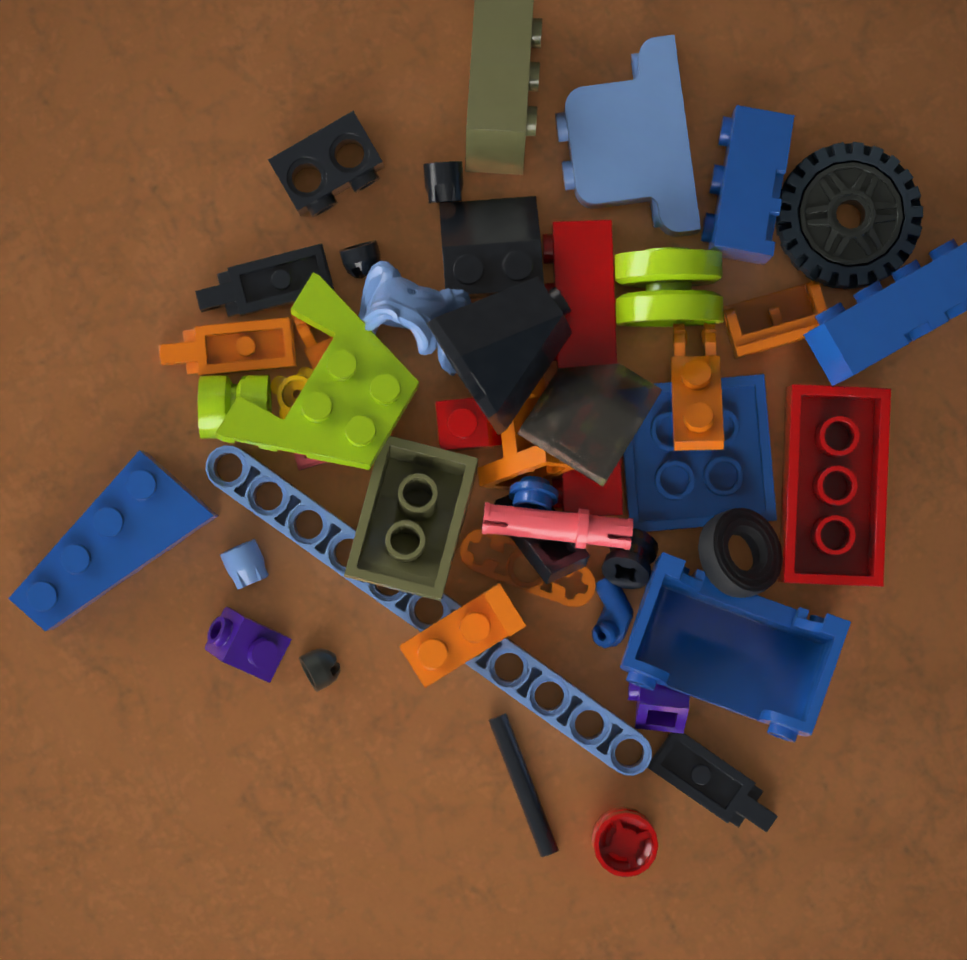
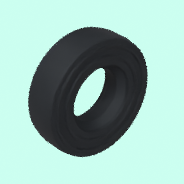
M733 508L715 515L703 527L698 544L699 558L706 576L717 589L732 597L746 598L764 592L776 582L782 569V548L775 530L762 515L747 508ZM732 535L742 537L750 547L753 564L748 571L740 569L730 556L728 542Z

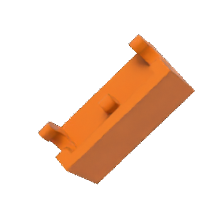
M815 281L723 306L724 324L734 359L805 340L803 334L819 326L815 316L827 310L819 283L816 284Z

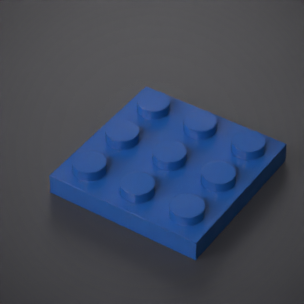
M764 374L721 378L724 450L674 451L671 382L618 387L628 518H633V528L650 532L704 527L715 515L733 508L751 509L762 515L767 521H777Z

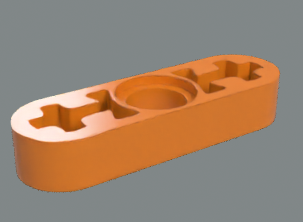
M477 529L467 534L461 543L460 556L465 566L474 572L568 607H579L586 604L595 593L596 581L593 573L587 567L577 570L582 573L581 582L587 585V590L585 594L576 593L573 599L565 597L566 588L553 582L551 584V592L542 590L540 587L545 582L540 576L533 582L520 581L514 574L513 565L515 560L523 553L512 538L504 535L489 533L486 535L482 534V529ZM482 536L491 539L490 548L500 553H504L505 543L514 546L515 550L509 555L506 562V574L501 575L494 571L500 562L492 559H485L482 565L475 564L473 562L474 554L468 551L470 542L479 543ZM573 573L568 574L565 577H571Z

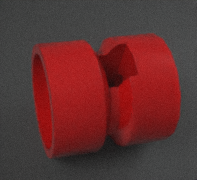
M623 806L608 810L595 823L591 837L593 850L604 869L613 875L625 878L637 876L649 869L656 859L658 840L654 828L645 815L636 809Z

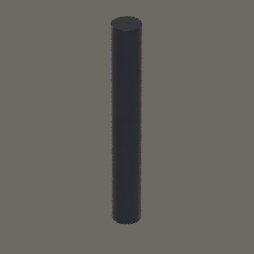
M507 713L489 719L488 721L541 857L551 855L559 851Z

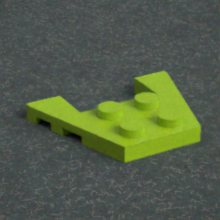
M313 272L293 304L291 315L333 337L331 343L285 419L273 415L238 395L217 429L216 438L223 442L234 444L236 441L259 446V449L274 452L282 450L307 455V458L370 470L417 391L419 381L371 330H365V323L320 275Z

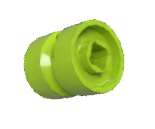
M200 376L198 383V427L200 438L217 439L216 431L238 395L272 413L270 376H242L238 384H233L228 376Z

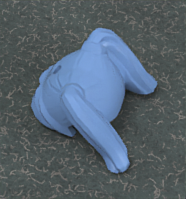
M381 260L374 264L367 274L358 317L365 323V330H371L374 334H376L381 324L410 329L415 337L419 353L423 355L432 354L437 348L441 368L451 376H454L456 371L426 323L472 302L469 294L462 289L446 288L437 291L428 287L418 286L414 282L403 278L398 269L391 263Z

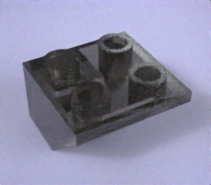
M620 363L558 368L517 434L599 485L604 486L662 389Z

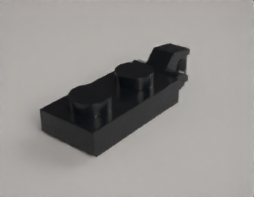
M317 244L228 267V271L217 274L219 285L195 291L201 312L225 307L228 317L236 315L241 317L295 303L313 272L320 275L333 290L334 287L323 245Z
M670 732L647 767L726 823L731 822L738 828L746 818L765 832H768L778 817L757 801L764 791L758 788L753 780L685 733Z

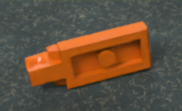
M292 317L194 326L193 330L183 331L184 342L159 344L160 364L162 366L186 364L187 375L199 374V376L297 367Z

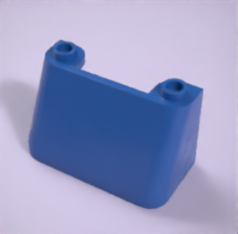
M662 552L655 560L651 570L652 572L620 665L622 670L628 672L626 681L649 690H654L656 684L762 722L769 725L768 734L785 741L795 743L798 735L804 737L811 736L851 622L829 613L826 614L825 618L810 615L809 620H807L810 610L802 607L796 610L758 595L746 598L726 595L711 583L704 571L697 569L693 575L689 576L690 569L684 567L686 560Z

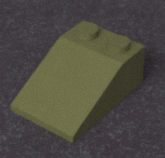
M389 436L373 466L344 577L441 601L476 478L478 458Z

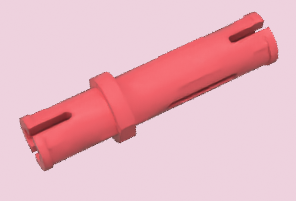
M485 502L482 534L487 535L489 533L575 543V548L585 549L586 544L630 550L632 542L630 536L633 535V518L624 519L591 515L588 509H579L578 513Z

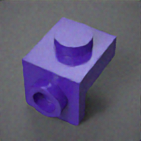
M226 606L221 615L212 622L208 630V641L205 645V650L220 661L270 683L292 639Z

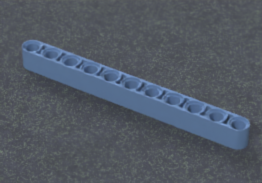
M223 445L209 454L206 461V474L216 487L344 577L346 566L341 565L337 560L336 548L342 540H354L356 530L246 451L235 446ZM227 454L237 455L242 462L241 475L232 482L222 480L217 472L219 460ZM267 482L276 483L283 493L280 505L273 510L263 509L257 501L259 487ZM307 510L317 512L323 521V528L320 534L312 539L302 537L296 528L298 516ZM344 577L421 632L434 624L420 621L415 613V605L422 596L402 591L395 595H385L377 589L375 584ZM443 593L442 600L440 601L443 606L441 619L462 606L445 593ZM506 637L465 663L618 773L625 776H634L642 773L649 766L652 759V749L649 741L641 732ZM513 653L521 658L523 670L516 679L505 680L496 674L495 662L502 654ZM554 682L562 688L563 698L556 707L544 708L536 702L535 691L540 684ZM586 710L598 712L603 719L601 730L591 737H585L575 729L577 716ZM625 739L637 740L642 746L641 758L632 765H624L615 757L617 745Z

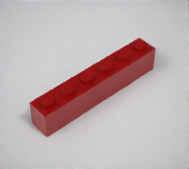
M612 220L552 222V234H543L544 264L553 263L554 283H545L544 286L548 291L556 287L569 305L572 312L567 314L565 318L572 330V334L553 360L557 361V381H548L549 410H559V429L550 430L551 443L580 447L582 467L561 474V478L552 479V486L559 492L558 502L553 508H562V512L578 513L579 509H588L591 515L619 516L623 515Z

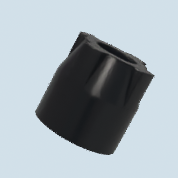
M462 161L423 164L424 183L429 203L462 201L461 194L464 184Z

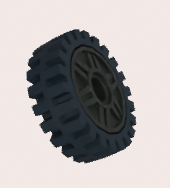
M842 142L823 147L803 159L784 182L780 194V199H782L780 214L776 216L777 236H779L780 246L784 254H787L790 258L791 264L797 270L802 271L806 275L805 277L810 280L824 284L823 286L831 288L856 289L866 287L886 279L891 273L898 270L916 247V242L922 230L923 206L920 204L921 194L918 186L915 187L912 181L913 176L909 170H905L899 164L901 161L895 156H889L884 153V149L877 146H866L860 142L847 144ZM841 204H850L858 209L861 221L857 228H846L839 223L836 212Z

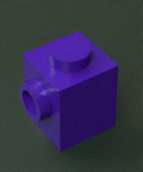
M629 682L628 700L636 701L635 729L684 734L689 711V695L656 684L654 690H649Z

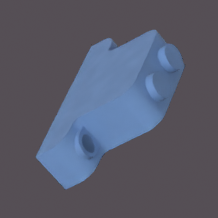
M675 34L653 37L643 43L639 53L631 54L633 80L578 87L568 95L564 112L555 113L558 141H568L570 156L569 161H562L565 191L574 190L578 202L590 209L648 202L651 207L654 228L660 227L664 233L672 237L695 235L701 230Z

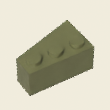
M534 0L474 1L465 172L523 175L526 136H536L537 106H528V91L538 92L540 62H530L531 48H541L542 18H533Z

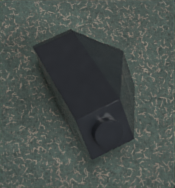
M537 276L438 316L426 324L448 361L499 435L507 430L572 334V330L565 318L572 311L560 291L556 287L548 291Z

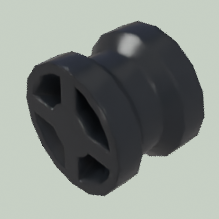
M633 528V535L630 536L632 540L630 550L609 547L610 553L606 555L602 565V572L606 579L614 585L625 589H639L647 585L652 572L650 564L655 561L659 550L658 543L651 535L645 531Z

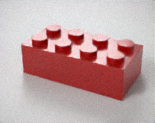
M791 384L786 387L780 544L783 561L778 582L884 587L891 388L832 387Z

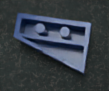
M736 105L732 112V117L723 116L718 145L726 147L723 166L714 164L709 193L717 194L714 214L705 213L701 233V241L709 243L708 250L722 252V258L765 265L774 256L775 241H772L776 216H779L782 199H780L783 177L787 170L795 115Z

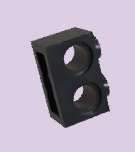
M354 111L268 159L300 216L309 211L312 217L318 216L335 206L338 202L334 196L352 187L353 191L357 193L380 179L377 172L384 168L382 159ZM347 144H356L364 151L362 162L353 168L343 167L337 162L338 151ZM305 168H313L321 173L319 187L312 192L299 191L295 187L296 175Z

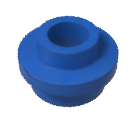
M526 476L520 482L510 486L509 498L513 501V506L552 510V506L558 502V490L551 486L550 482L545 478Z

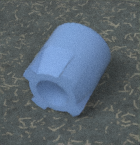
M256 539L242 543L220 554L227 573L234 581L237 590L260 581L269 575Z

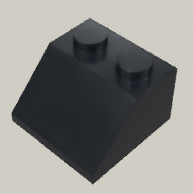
M536 196L439 203L445 289H462L469 294L470 299L488 297L537 276L544 285Z

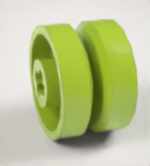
M661 247L615 254V281L622 286L646 288V291L626 293L615 300L616 325L625 327H673V324L701 326L704 323L719 324L724 322L723 296L713 291L692 290L693 286L714 284L723 277L722 252L685 247Z

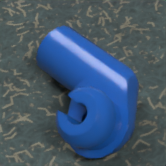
M605 577L596 582L595 590L604 607L596 625L592 629L593 641L602 648L614 647L622 642L634 613L622 587L614 585Z

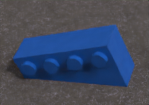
M953 238L928 253L932 262L921 267L916 259L891 273L895 283L883 288L880 281H877L854 294L853 296L858 304L845 310L842 303L839 302L815 316L819 326L803 334L832 387L967 311V242L958 246Z
M139 450L8 599L44 631L54 630L118 584L136 574L166 551L181 543L201 527L213 521L218 515L150 454Z

